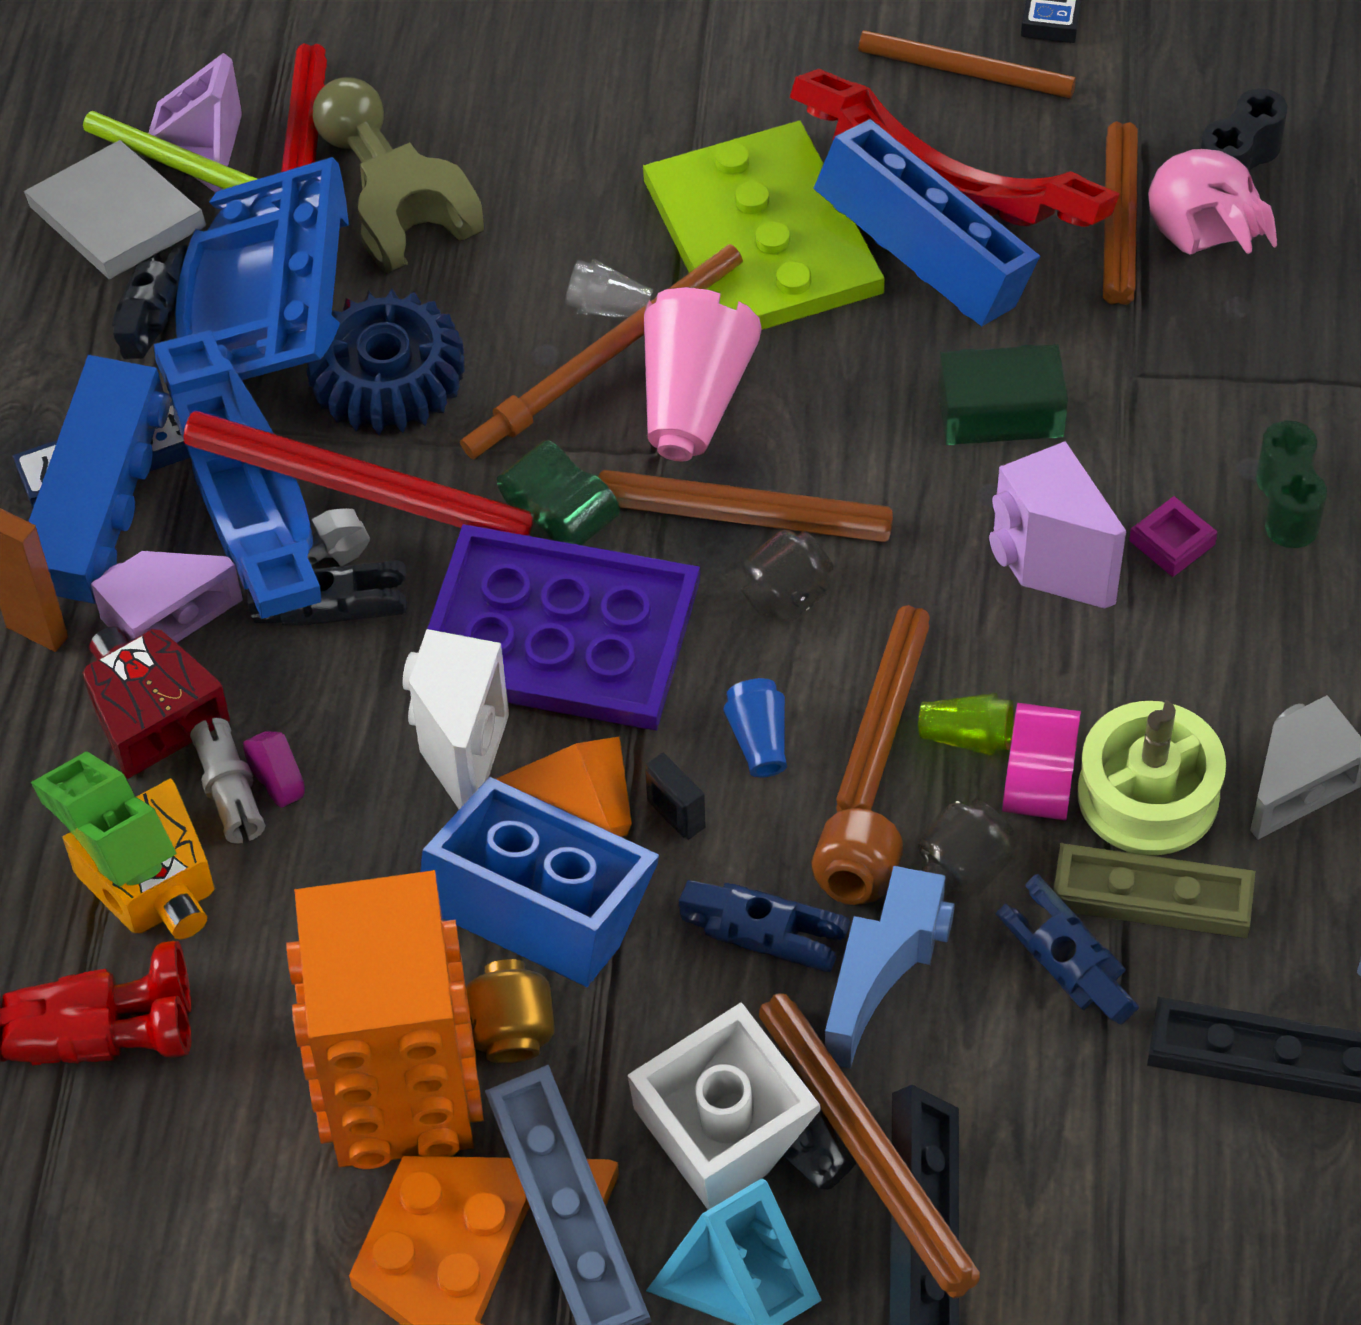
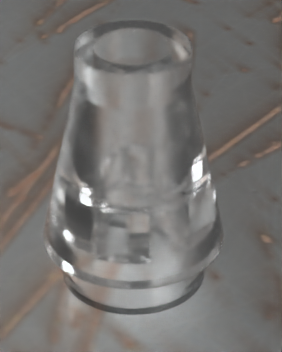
M594 258L591 263L577 260L569 282L565 304L576 307L577 314L628 318L645 306L649 300H652L654 288L644 286Z

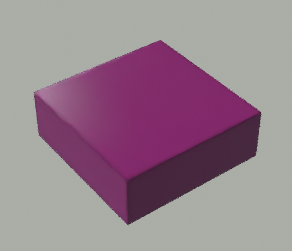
M1173 496L1131 528L1129 541L1169 575L1174 577L1216 545L1218 532Z

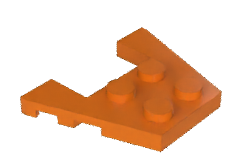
M403 1156L349 1274L352 1288L401 1325H484L480 1323L527 1211L530 1208L512 1159L496 1157ZM587 1159L606 1206L619 1176L618 1162L609 1159Z

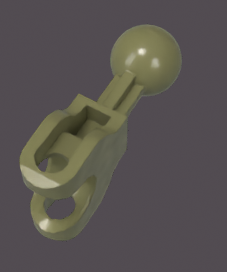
M353 77L338 78L326 84L317 94L313 104V121L318 133L325 141L341 149H353L362 162L360 163L363 190L358 201V215L362 222L361 241L377 266L384 273H390L408 265V261L404 257L406 246L405 231L416 224L430 222L443 225L458 240H465L484 232L482 204L460 167L443 159L427 158L420 155L410 142L392 149L380 131L384 120V107L377 91L361 79Z

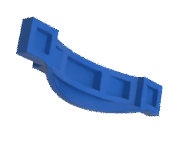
M211 330L153 344L155 360L171 397L174 418L183 440L186 422L194 411L203 412L274 434L230 360L221 355ZM186 445L192 460L193 476L226 557L233 560L244 590H250L261 619L321 603L320 585L308 559L309 551L313 545V534L305 501L296 478Z

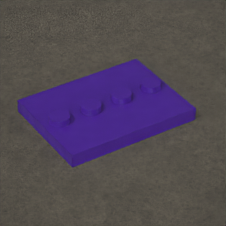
M463 524L427 629L501 643L508 703L657 731L700 584V567Z

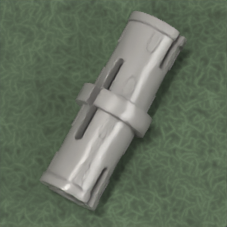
M212 718L216 732L214 741L212 740L206 720L202 721L192 729L190 737L197 749L205 772L202 776L205 794L208 798L215 800L227 841L243 843L239 826L242 825L241 820L243 821L249 841L253 840L264 831L265 823L262 816H260L250 789L253 784V775L248 763L239 758L228 721L221 718Z

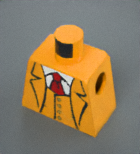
M171 778L137 796L138 799L155 809L177 853L162 862L161 871L151 879L137 885H127L125 883L119 887L99 872L93 859L71 832L62 836L76 876L131 932L143 933L164 922L174 938L181 940L195 935L205 926L207 915L198 902L210 896L215 888L205 853L178 789Z

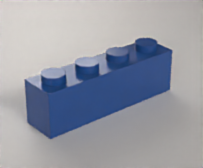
M871 119L835 136L813 188L816 192L829 201L838 212L846 215L873 237L878 245L889 250L911 268L921 280L934 287L956 305L965 316L973 319L981 327L1016 307L1040 258L1038 253Z
M93 355L87 356L28 521L36 525L56 596L96 604L91 583L100 578L110 567L117 564L116 542L120 531H127L131 526L135 511L133 493L138 478L145 479L150 471L153 449L150 443L156 427H164L170 409V396L164 392L158 370L155 367Z

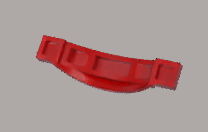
M816 69L795 77L790 98L807 105L806 111L814 117L828 121L838 120L832 140H834L835 136L871 119L990 216L997 214L998 210H1000L999 216L1003 220L1019 226H1030L1052 216L1055 210H1058L1057 216L1061 220L1072 225L1087 227L1111 216L1114 212L1120 193L1089 181L1079 174L1069 171L1047 178L1026 179L1000 176L975 169L944 155L916 137L883 106L869 87L850 82L822 69Z

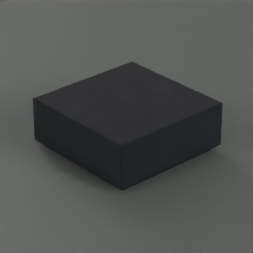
M664 752L648 762L645 770L647 801L683 838L691 839L706 828L704 793Z

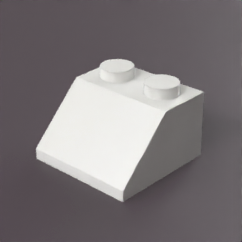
M427 629L419 653L410 652L404 667L403 689L410 690L411 692L408 722L410 725L416 726L420 753L458 809H460L489 778L509 716L501 643Z
M742 1002L627 1075L634 1110L708 1210L765 1177L820 1111L818 1101Z

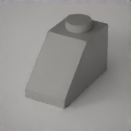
M1328 695L1306 706L1304 704L1293 705L1281 713L1274 722L1250 829L1257 840L1361 787V736Z

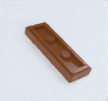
M0 508V609L6 628L56 652L66 641L68 634L36 525Z

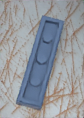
M549 1065L485 1090L576 1324L645 1325L652 1322Z

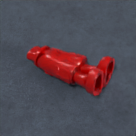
M179 941L162 942L155 946L151 956L149 973L137 980L117 984L113 974L107 969H99L77 975L71 974L59 978L57 982L25 987L3 994L2 999L0 997V1062L12 1060L16 1062H31L32 1065H42L43 1063H57L61 1060L66 1063L77 1064L79 1062L114 1061V1057L120 1055L121 1048L153 1049L164 1057L169 1058L187 1056L192 1043L191 1027L187 1013L191 1012V996L187 967ZM149 1013L139 1017L119 1020L121 1014Z

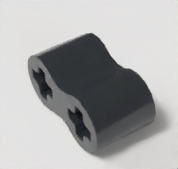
M1257 88L1248 90L1238 99L1236 110L1231 116L1223 120L1214 121L1205 128L1202 134L1200 149L1222 151L1239 160L1249 172L1259 164L1272 161L1281 150L1288 106L1285 99L1270 89Z

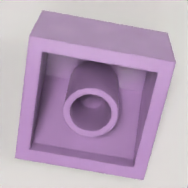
M1066 441L1000 466L997 494L992 499L995 511L994 531L989 535L991 549L999 564L1003 567L1009 565L1022 586L1101 608L1115 605L1126 530Z

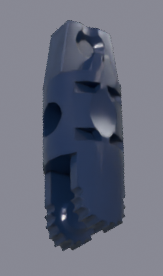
M1035 874L1025 886L1035 902L1042 908H1045L1052 917L1035 932L1029 925L1028 919L1017 908H1012L1007 903L995 913L996 916L1033 957L1049 971L1063 990L1082 1010H1085L1095 1002L1111 1020L1122 1025L1139 1009V1005L1116 981L1126 969L1089 932L1081 920L1039 874ZM1076 948L1075 955L1067 961L1068 954Z
M688 880L679 898L682 920L705 928V935L722 942L736 944L739 947L763 954H770L776 958L824 972H831L837 957L834 955L835 952L831 951V948L825 946L824 943L814 942L809 938L797 935L798 931L836 941V939L841 940L845 938L851 923L849 918L841 914L796 901L785 900L782 897L730 883H725L723 887Z

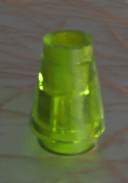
M996 692L935 700L934 702L923 701L921 703L918 720L920 739H930L934 742L991 756L994 755L996 750H1009L1011 747L1014 728L1013 701L999 699Z

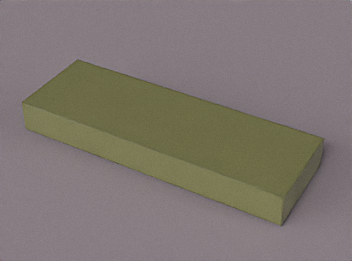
M1060 843L1054 892L1077 914L1247 938L1250 929L1256 871Z

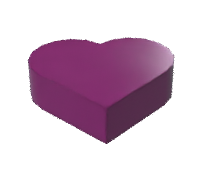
M264 731L243 742L244 754L251 771L258 781L264 784L268 794L277 806L283 808L303 798L305 794L304 782L285 734H282V732Z

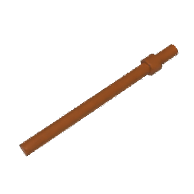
M728 244L668 289L687 287L706 290L743 262L742 256L733 245ZM657 297L651 301L652 304L656 303ZM646 305L519 398L511 395L493 409V417L460 440V445L467 456L474 460L507 435L512 438L516 437L533 424L534 415L645 335L644 313Z

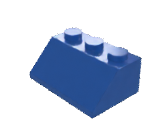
M489 776L425 846L422 852L420 872L435 870L443 919L447 921L456 919L457 926L588 987L619 949L657 867L659 854Z

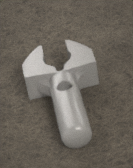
M354 509L328 510L312 519L317 530L313 535V545L309 551L308 559L312 565L323 558H334L340 566H344L359 557L368 545L370 537L362 521H359Z

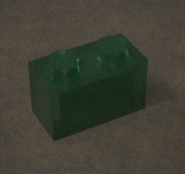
M1059 344L940 352L938 395L946 445L1064 437L1068 396Z

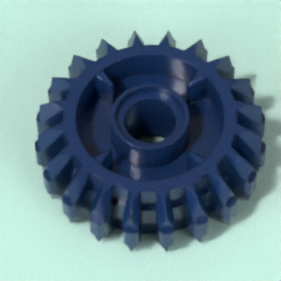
M392 288L386 298H375L368 290L363 302L356 303L346 298L343 312L332 310V316L340 322L334 340L321 359L307 363L308 383L312 387L313 392H315L316 400L320 403L321 409H329L336 423L349 419L356 432L365 425L372 424L373 429H375L378 435L381 434L385 426L395 425L404 433L407 422L412 420L426 426L429 417L428 411L444 413L447 399L457 397V391L460 387L459 381L463 379V373L465 372L462 337L455 330V324L451 320L450 314H441L435 301L421 305V301L415 292L405 299H398Z

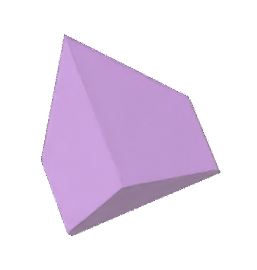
M222 53L158 101L148 134L228 166L242 117L232 59ZM196 178L215 193L222 190L220 187Z

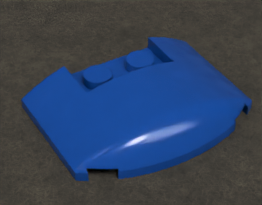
M333 157L216 191L209 203L215 209H221L207 231L203 232L195 229L183 261L177 290L175 312L177 338L211 330L221 355L230 360L241 380L319 360L327 352L337 333L340 322L332 316L339 229L348 226L349 222L339 163Z

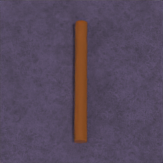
M863 30L859 40V52L1065 98H1072L1076 85V77L871 31Z

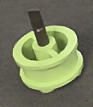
M1167 700L1165 702L1139 701L1113 709L1094 724L1084 743L1082 769L1078 782V802L1085 820L1102 839L1128 853L1164 855L1191 846L1208 832L1218 812L1220 791L1226 772V758L1222 743L1214 730L1202 718Z

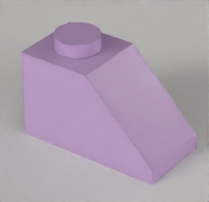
M141 551L124 563L113 565L100 578L91 583L101 620L108 627L115 626L120 628L129 641L151 629L162 630L177 643L243 600L236 566L226 556Z

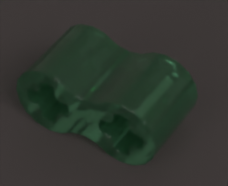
M1290 420L1272 424L1263 434L1256 471V482L1269 500L1265 518V530L1268 537L1283 547L1301 548L1312 543L1319 534L1327 497V487L1323 479L1316 474L1313 468L1317 450V438L1314 432L1307 425Z
M548 440L540 442L497 477L498 488L506 502L510 506L530 511L533 514V521L541 526L554 541L583 545L615 519L620 512L618 501L610 488L597 476L578 468L560 447Z

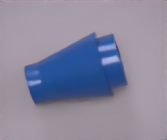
M757 678L735 684L726 693L728 702L724 705L723 711L747 760L750 775L763 778L783 772L787 768L785 758L784 694L777 691L775 682L770 679Z

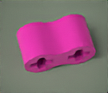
M1017 703L1002 812L1059 820L1067 819L1081 711Z

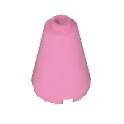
M687 287L666 289L658 293L656 303L652 304L649 300L646 305L644 334L648 440L657 448V452L662 457L669 460L688 461L692 459V456L700 455L706 451L760 340L762 330L760 318L747 305L739 301L736 310L719 304L721 294L714 291Z

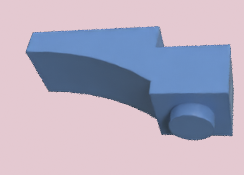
M893 866L880 921L854 916L825 1030V1047L838 1066L851 1068L864 1029L888 990L917 962L930 965L936 940L948 941L955 904L944 902V875Z

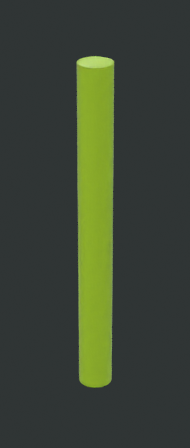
M90 111L84 118L83 128L86 132L112 143L121 140L138 154L222 189L257 180V178L98 112Z

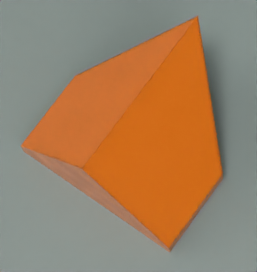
M620 736L573 744L497 778L498 781L620 837L627 836L632 825Z

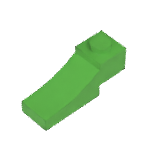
M87 751L31 782L41 803L75 836L93 859L99 872L119 887L125 883L127 885H137L151 879L161 871L162 862L177 854L155 809L135 797L122 772Z

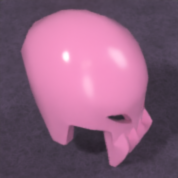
M1192 149L1171 157L1157 170L1148 192L1150 215L1159 230L1182 252L1191 255L1221 243L1238 241L1244 251L1249 254L1252 252L1251 240L1259 234H1266L1274 248L1277 246L1276 227L1271 206L1261 200L1248 169L1236 158L1222 151Z

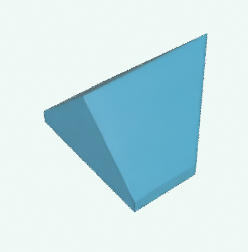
M762 1178L702 1213L646 1290V1292L736 1325H783L822 1301L769 1184Z

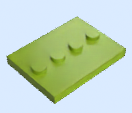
M801 120L643 165L644 182L689 273L728 244L733 245L740 252L743 262L706 290L720 293L719 304L731 309H737L738 301L747 305L760 318L762 330L884 293L885 278L857 225L846 215L838 212L829 201L813 189L823 167V162Z

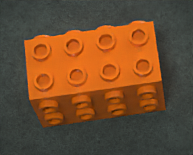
M435 870L294 889L299 941L287 942L286 944L290 979L292 985H295L297 1004H292V1013L297 1046L301 1047L305 1080H309L312 1109L317 1114L321 1144L333 1142L339 1167L354 1166L359 1169L379 1168L389 1163L390 1160L402 1159L403 1156L451 1157L459 1150L473 1149L471 1123L484 1121L476 1068V1053L456 919L443 921Z

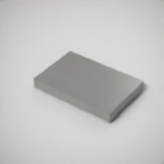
M121 140L24 191L29 206L108 279H112L192 235L195 229L201 230L206 226L202 210Z

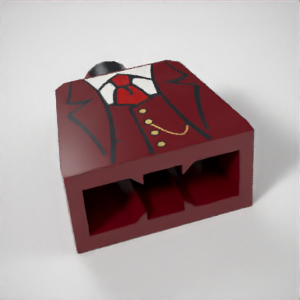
M114 626L101 630L91 640L89 649L97 660L87 665L82 674L93 709L119 766L127 779L192 743L191 731L200 722L206 720L211 732L215 730L212 718L230 721L221 683L162 630L151 629L129 641L121 629Z

